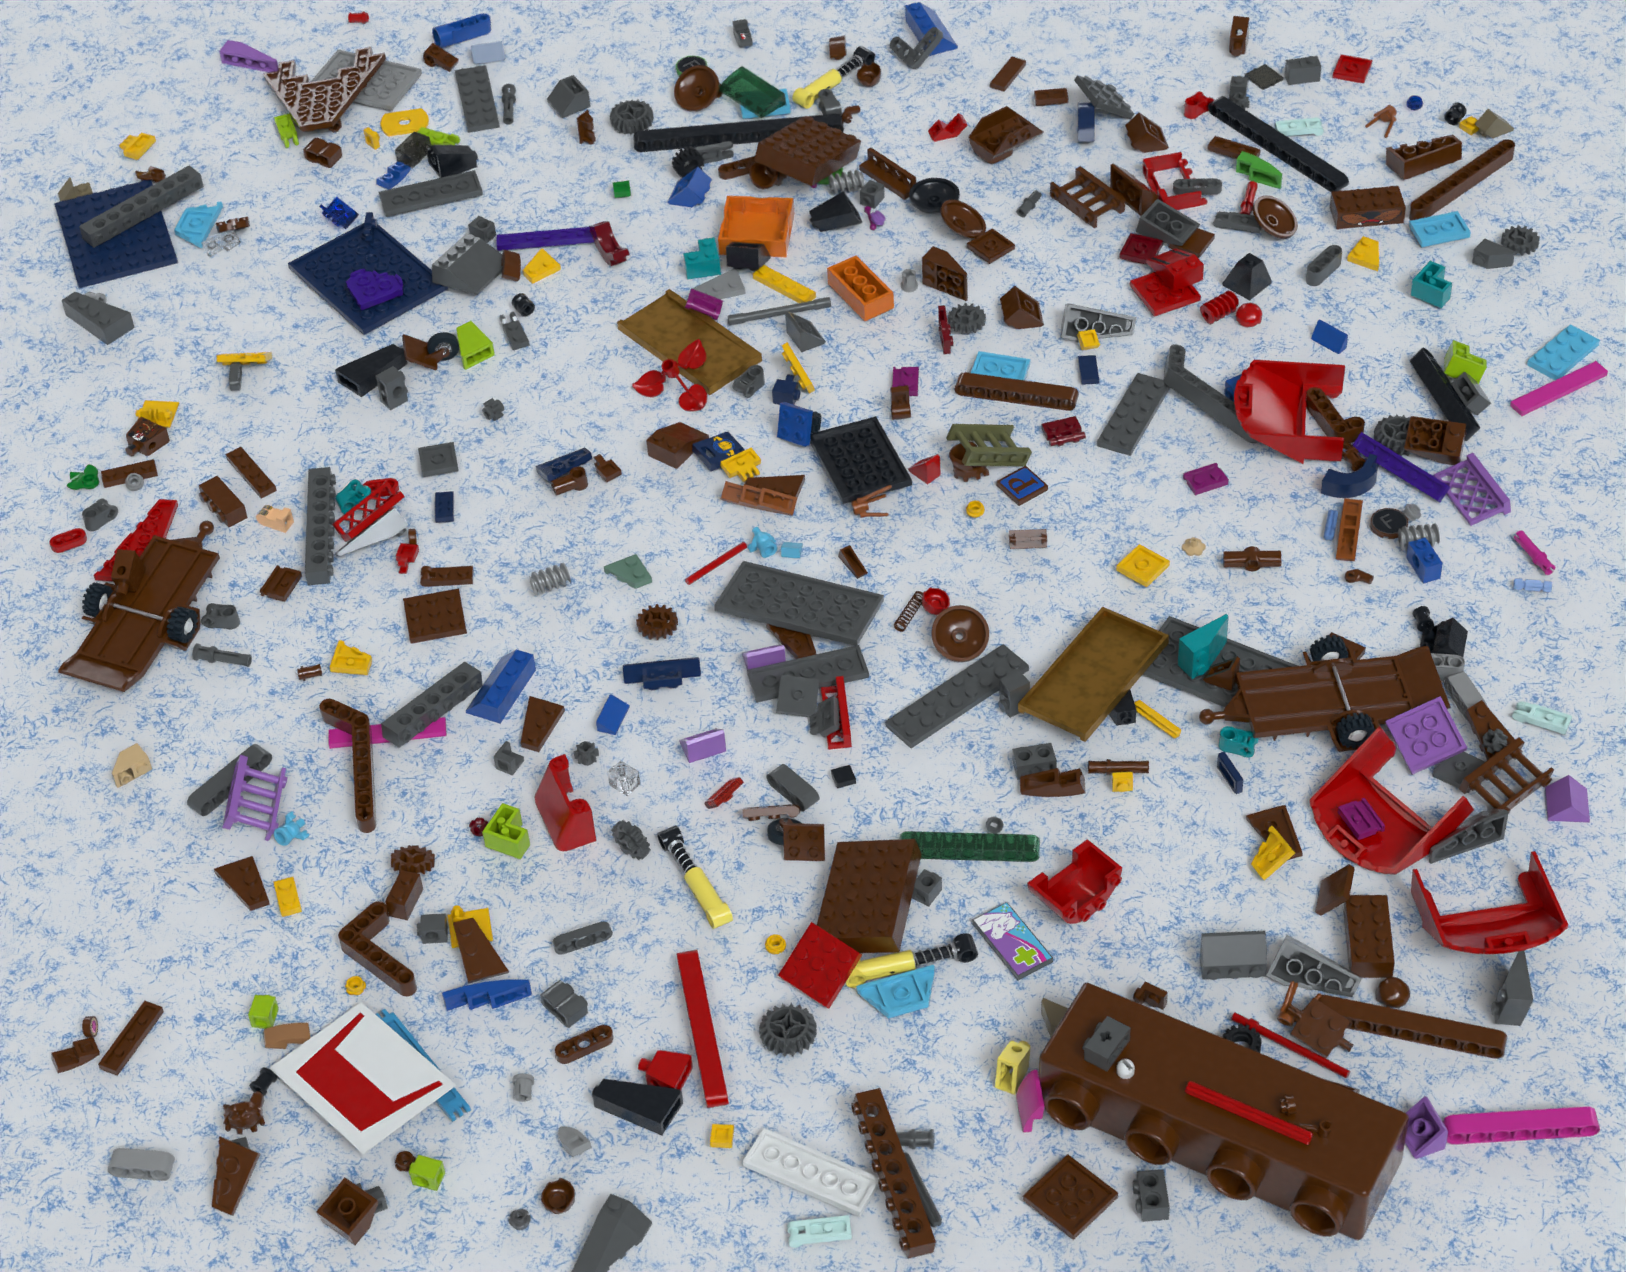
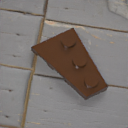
M805 475L747 478L745 485L759 489L763 487L798 498L805 482Z
M529 696L521 737V747L540 752L564 714V706Z
M253 856L214 868L215 874L225 882L229 889H232L237 898L250 911L270 905Z
M474 918L453 923L468 984L509 973V970Z

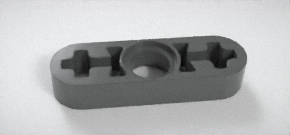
M1216 178L1177 179L1173 182V192L1180 195L1201 191L1202 195H1216L1222 191V181Z
M602 921L558 935L553 939L552 944L555 952L562 955L606 941L611 938L613 932L609 923Z

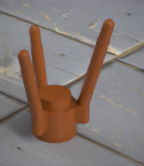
M1389 104L1384 109L1375 113L1374 117L1376 118L1366 124L1365 127L1368 128L1379 119L1384 122L1390 121L1384 136L1387 138L1394 122L1397 120L1395 118L1397 114L1396 109Z
M886 486L852 501L854 515L860 514V518L889 516L888 513L866 511L869 510L868 503L886 497V494L876 495L891 489L892 486Z
M1294 981L1290 982L1284 1003L1277 1016V1020L1280 1023L1292 1027L1297 1020L1296 1017L1286 1012L1292 1003L1298 987V983ZM1319 993L1315 999L1319 1000L1322 994Z

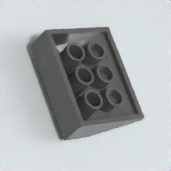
M465 234L432 264V281L436 284L478 295L502 272V254L483 239L471 234Z

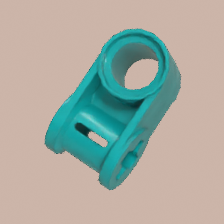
M357 479L350 481L335 498L342 513L345 514L371 493V488L366 485L363 486Z
M1226 726L1220 731L1219 748L1223 752L1249 758L1254 755V747L1258 743L1259 738H1254L1252 731Z

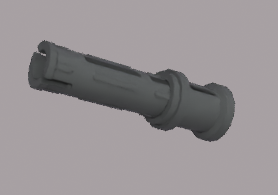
M505 84L502 86L503 95L501 97L504 103L503 122L510 125L513 123V104L516 101V96L514 95L516 87L512 84Z
M198 643L195 644L192 653L193 660H208L209 663L220 661L249 667L252 662L250 654L218 650L215 646L205 647Z
M911 1129L909 1132H896L901 1146H909L911 1149L916 1147H930V1149H934V1129H930V1131ZM874 1133L877 1136H882L880 1133Z

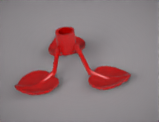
M697 339L689 344L680 353L678 363L672 359H666L661 365L662 372L657 370L648 371L632 384L633 388L645 397H656L663 392V383L666 382L667 375L669 378H676L686 391L679 397V405L683 410L698 411L703 409L707 403L706 390L698 384H694L688 389L678 376L680 372L678 367L685 370L688 367L698 369L705 363L707 355L701 340Z

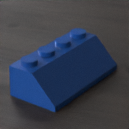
M921 2L905 6V21L919 42L932 27L938 28L943 33L942 40L929 56L958 49L957 44L934 10Z
M516 649L503 656L466 709V713L501 724L536 671L534 655Z

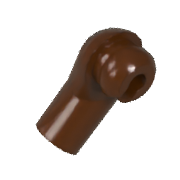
M860 106L846 107L842 114L843 122L851 123L852 120L850 119H853L851 115L859 113Z
M1359 569L1349 570L1345 573V580L1349 583L1363 581L1371 584L1374 579L1373 575Z

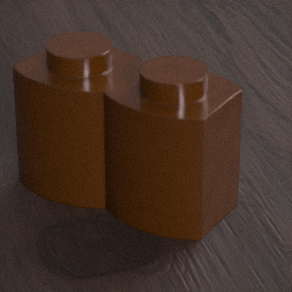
M314 138L303 149L306 160L312 163H319L328 168H332L342 157V150L338 144L327 143L320 138Z

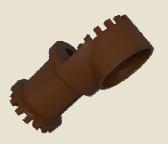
M1344 441L1343 449L1347 451L1342 452V459L1350 463L1351 469L1354 472L1360 470L1366 460L1361 458L1358 450L1351 443L1349 444L1348 441Z

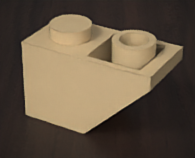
M138 743L119 753L112 771L117 788L152 770L149 757Z

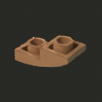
M290 1023L264 1029L265 1048L286 1049L288 1043L303 1044L310 1039L309 1023Z

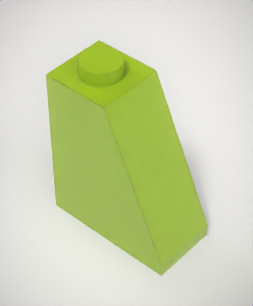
M472 321L456 328L462 364L465 370L495 356L493 342Z

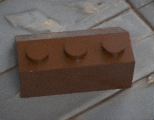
M1114 163L1111 164L1110 187L1125 198L1126 205L1142 216L1158 199V195L1127 170Z

